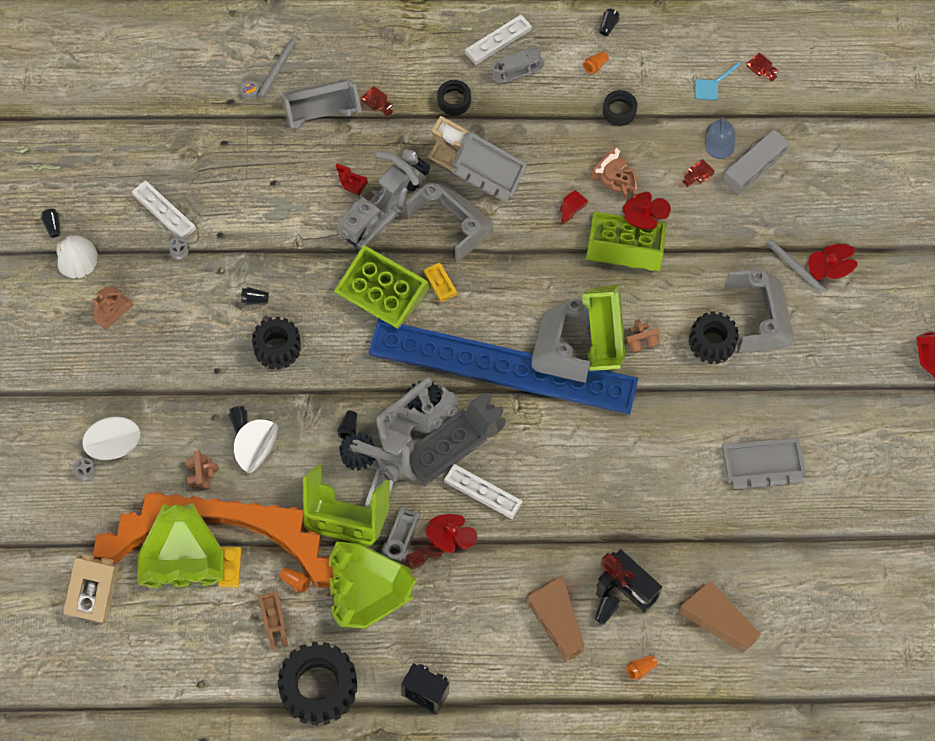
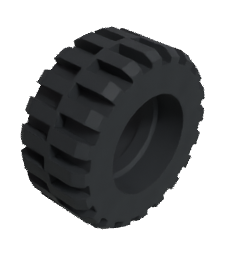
M311 642L312 646L307 647L306 644L300 646L299 651L294 649L290 652L289 659H284L282 662L283 667L278 672V689L283 706L286 710H289L293 718L298 717L300 722L305 724L309 721L312 725L318 726V722H324V725L330 724L332 719H335V721L339 720L342 713L346 714L350 710V704L354 703L355 694L357 693V675L353 662H350L346 652H341V648L336 645L332 648L330 643L323 642V645H318V642ZM317 667L332 671L337 678V688L330 696L321 700H312L300 693L298 682L306 671Z

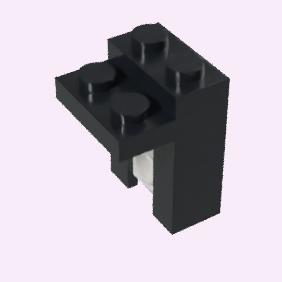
M622 549L617 553L612 552L606 559L607 563L604 566V573L598 578L599 583L597 584L596 595L601 599V597H604L606 593L608 594L616 587L639 609L646 613L659 599L663 586Z

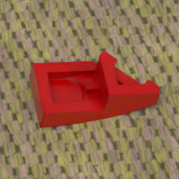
M336 164L335 166L343 189L359 196L368 183L367 178L352 173L349 167Z
M576 190L572 191L562 200L560 207L562 224L571 220L574 214L586 207L588 200Z

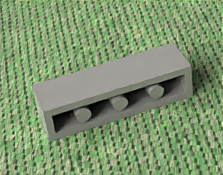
M775 129L769 134L765 133L759 143H754L745 155L741 154L733 166L729 165L724 170L723 182L739 195L787 152L790 142Z

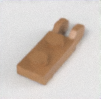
M278 591L258 595L266 636L268 635L271 650L276 649V643L273 639V634L281 633L282 645L288 647L285 634L286 626Z

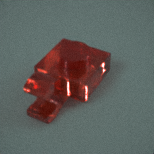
M760 52L747 62V67L759 77L764 74L770 81H774L777 78L775 74L778 73V70Z
M375 86L362 96V102L373 110L380 108L386 116L393 113V110H391L392 104L386 101L387 95Z
M701 159L689 168V173L684 176L685 180L683 183L687 187L691 186L695 181L701 184L713 176L715 171Z
M431 543L427 548L422 547L406 555V563L410 569L413 567L418 568L424 565L428 558H441L442 552L433 553L432 550L437 547Z
M609 553L602 557L600 565L614 579L617 578L623 587L627 586V582L624 580L625 576L634 580V573L630 570H622L621 562L617 557L611 556Z

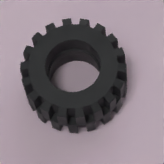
M715 311L708 315L706 312L702 317L699 316L694 321L689 336V345H691V352H695L694 356L696 358L701 357L700 361L705 362L707 360L708 364L716 361V364H719L721 360L725 362L728 360V357L733 355L739 339L738 327H735V321H730L728 315L726 317L722 316L723 313L721 312L715 314ZM716 333L722 337L723 342L712 343L705 338L704 334Z
M269 317L268 321L265 322L263 320L261 321V326L257 325L255 327V331L252 334V345L258 362H262V365L265 367L269 365V369L277 367L278 370L281 369V366L287 368L290 362L293 364L296 361L295 358H298L300 355L301 341L299 330L292 321L288 323L286 318L280 320V317H276V319ZM273 338H282L287 341L280 348H270L266 345Z

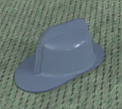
M722 117L708 126L706 149L714 158L725 159L729 157L735 147V131L732 124Z

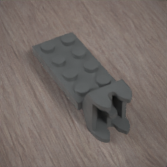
M484 393L470 402L466 411L462 409L414 445V450L410 454V466L424 486L428 485L487 441V437L495 436L504 428L506 420L505 418H500L503 414V407H495L489 404L493 397L491 393Z

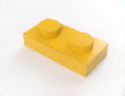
M440 262L423 270L440 303L457 296V291Z
M221 547L223 550L224 580L219 581L218 586L223 588H239L242 548Z

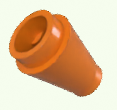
M602 51L586 58L583 63L585 71L589 74L597 73L609 60V56L606 52Z
M286 567L279 576L296 592L304 593L311 582L307 574Z
M653 655L630 661L629 665L626 666L627 674L632 680H640L657 666V660Z

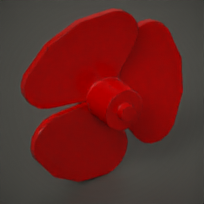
M650 192L639 193L627 200L623 206L624 219L636 228L655 229L657 227L655 218L666 219L669 217L671 212L670 203L664 198H656L651 203L652 194Z
M834 244L827 246L823 253L820 251L813 252L808 261L809 272L817 280H822L826 276L829 279H838L849 275L858 266L856 260L846 259L855 253L854 247L848 244Z
M457 514L438 515L429 521V526L426 528L429 541L447 553L454 552L455 542L459 547L468 549L475 545L478 538L473 528H460L465 524V518Z

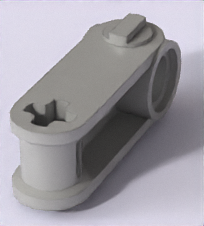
M528 48L525 51L494 61L491 66L494 72L492 75L493 81L497 84H503L540 71L544 66L540 52L535 48Z
M401 506L387 543L384 542L381 554L400 564L406 561L409 553L408 548L420 519V511L413 512L405 509V506ZM395 549L398 550L400 553L393 555L390 553V551Z

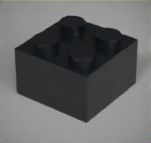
M413 663L401 683V696L438 715L449 695L450 682L442 674L437 673L435 675L429 672L428 667Z

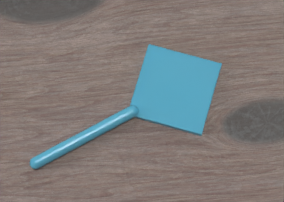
M741 63L735 64L716 80L695 79V99L718 101V82L739 67Z

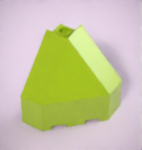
M193 503L186 506H168L163 504L138 554L137 584L151 588H162V584H173L174 587H187L192 582H202V586H207L224 580L223 550Z
M336 542L329 557V566L333 567V578H330V594L334 595V606L331 607V615L340 627L366 629L414 599L411 592L417 580L411 575L412 569L362 544Z

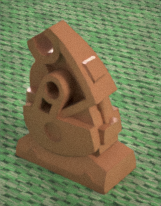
M614 146L592 169L590 179L594 181L600 180L607 188L621 192L624 199L628 197L627 192L630 191L633 198L637 193L638 181L635 170L628 168L627 162L619 157L620 150Z
M115 286L105 287L96 293L98 295L97 298L92 300L95 304L93 306L94 315L92 318L106 330L128 311L133 304Z

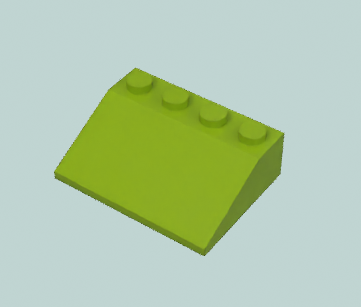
M593 212L586 260L605 262L612 265H624L630 268H643L649 271H660L664 253L666 223L657 222L655 229H640L626 222L624 216Z
M363 245L337 285L334 293L398 329L420 304L430 287L427 280Z

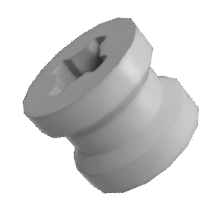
M175 237L170 240L168 247L171 257L175 260L185 259L189 253L186 240L181 237Z
M80 458L75 462L74 470L79 480L86 482L94 478L96 470L90 459Z

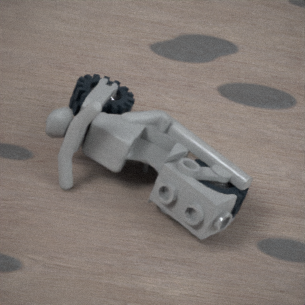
M405 149L402 154L403 159L392 153L379 150L375 152L377 158L392 161L395 165H392L380 178L379 184L382 188L379 192L373 190L374 197L370 201L360 195V200L355 201L350 210L338 221L339 234L359 250H361L363 245L368 246L404 209L407 191H415L416 188L418 189L423 184V180H426L430 165L419 158L413 150Z
M426 377L423 381H418L417 385L413 383L412 388L409 387L408 392L376 418L383 450L375 447L372 438H368L367 434L362 436V433L358 432V436H355V433H352V437L350 438L347 435L346 441L343 439L341 441L342 445L339 446L343 464L347 468L350 467L351 470H354L356 467L357 471L361 470L360 467L367 469V466L384 470L382 472L383 476L393 482L397 481L399 473L405 475L411 481H415L417 475L412 472L410 466V454L414 450L411 431L415 430L428 435L439 428L446 420L459 411L457 396L442 387L443 397H441L440 389L437 385H434V382L429 377Z

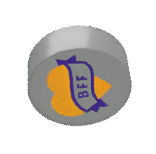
M246 81L241 85V94L244 98L254 99L258 96L259 87L256 82Z

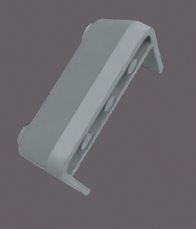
M350 79L280 94L286 120L290 128H298L303 126L306 120L341 113L345 114V116H351L356 114L355 111L362 113L356 83Z
M428 183L405 202V217L409 219L428 201L438 200L463 222L462 231L467 235L455 247V262L458 263L492 233L493 223L450 184Z
M760 269L729 272L724 285L725 289L762 287L769 320H765L760 324V335L742 336L738 353L789 347L794 336L781 282Z
M571 299L544 313L531 366L537 372L586 383L590 361L573 358L571 346L559 342L565 320L590 325L589 309H587V306L583 305L581 300Z

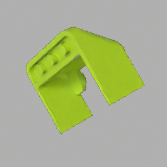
M618 284L587 289L582 294L583 305H586L587 309H589L592 342L591 350L587 351L588 361L591 362L589 369L590 371L621 369L626 358L620 286Z
M317 465L303 477V522L305 528L320 535L367 546L372 545L378 539L389 511L390 480H385L372 492L370 508L337 501L333 487L322 483L321 465Z

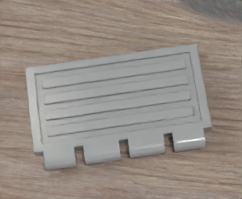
M467 132L452 166H454V175L462 179L466 178L467 182L480 187V189L491 195L494 194L496 198L506 202L508 197L513 196L527 164L472 132Z
M799 438L722 446L728 484L732 483L733 489L747 488V482L750 483L751 488L767 486L766 480L769 481L770 486L786 485V478H788L789 484L803 483L806 470Z

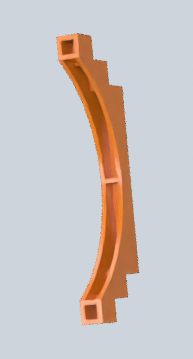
M159 492L145 493L141 515L135 512L121 513L117 536L109 532L97 534L93 551L94 559L109 558L114 560L113 563L117 564L135 547L145 542L163 504L168 506H186L193 503L205 523L228 524L247 528L268 537L283 547L301 565L314 587L330 589V578H333V567L329 566V556L319 558L320 535L311 531L302 533L304 524L303 510L297 507L281 508L278 505L261 506L259 503L242 504L235 500L222 502L216 498L204 500L197 496L185 498L178 494L167 496Z

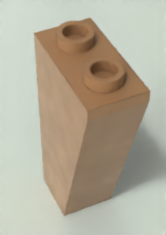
M561 576L558 579L552 578L541 589L536 588L528 594L527 604L565 662H568L583 653L585 646L564 579Z
M711 581L706 585L702 583L697 587L696 593L692 597L687 596L680 603L679 613L743 653L761 635Z

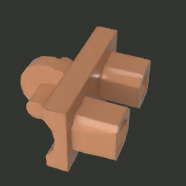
M638 319L634 321L635 326L629 328L630 333L637 332V334L624 338L625 344H628L631 353L642 350L640 343L642 339H646L648 348L659 345L658 334H660V330L656 328L644 332V329L649 328L648 323L642 324Z
M194 451V456L186 459L187 468L190 471L195 470L194 475L187 477L188 485L192 488L201 487L204 490L210 489L209 478L214 477L213 473L219 470V466L216 463H212V458L202 455L201 451Z

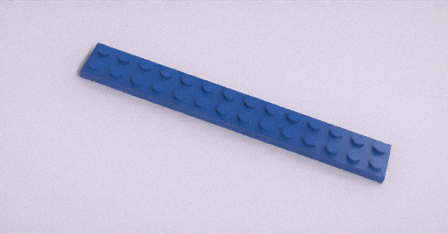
M378 319L369 349L370 356L628 415L631 413L638 382L637 377L607 370L590 371L589 369L586 383L537 372L532 368L533 354L403 324L397 329L381 319Z

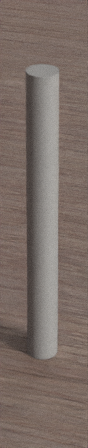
M289 40L258 93L260 98L265 97L296 44L294 40Z
M772 239L767 243L769 248L820 293L825 291L826 288Z

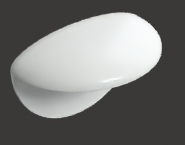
M104 418L87 429L83 436V448L94 459H117L128 454L137 446L140 440V430L137 424L128 418Z
M254 420L247 423L238 432L234 442V455L240 467L247 473H253L267 458L278 434L277 423L268 420Z

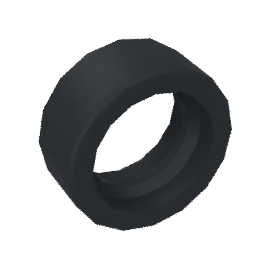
M459 80L444 82L437 92V103L440 110L452 116L465 113L471 104V90L468 85ZM450 91H457L462 93L465 99L459 104H450L444 100V95Z
M612 91L604 99V118L613 125H628L636 116L638 104L636 98L627 91ZM620 101L628 104L631 109L629 113L620 115L612 112L609 107L613 102Z

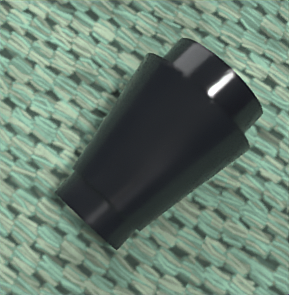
M607 9L603 13L599 30L601 35L609 36L620 20V14L616 10Z
M56 209L44 210L41 213V220L50 238L60 236L59 213Z
M250 287L242 288L241 303H245V305L268 303L269 292Z
M244 406L229 409L230 413L228 416L236 435L248 423L247 410H245Z
M351 410L346 412L337 429L338 436L341 439L346 440L347 435L351 438L352 433H355L356 436V412Z
M606 593L604 597H601L594 620L605 625L619 608L620 600Z

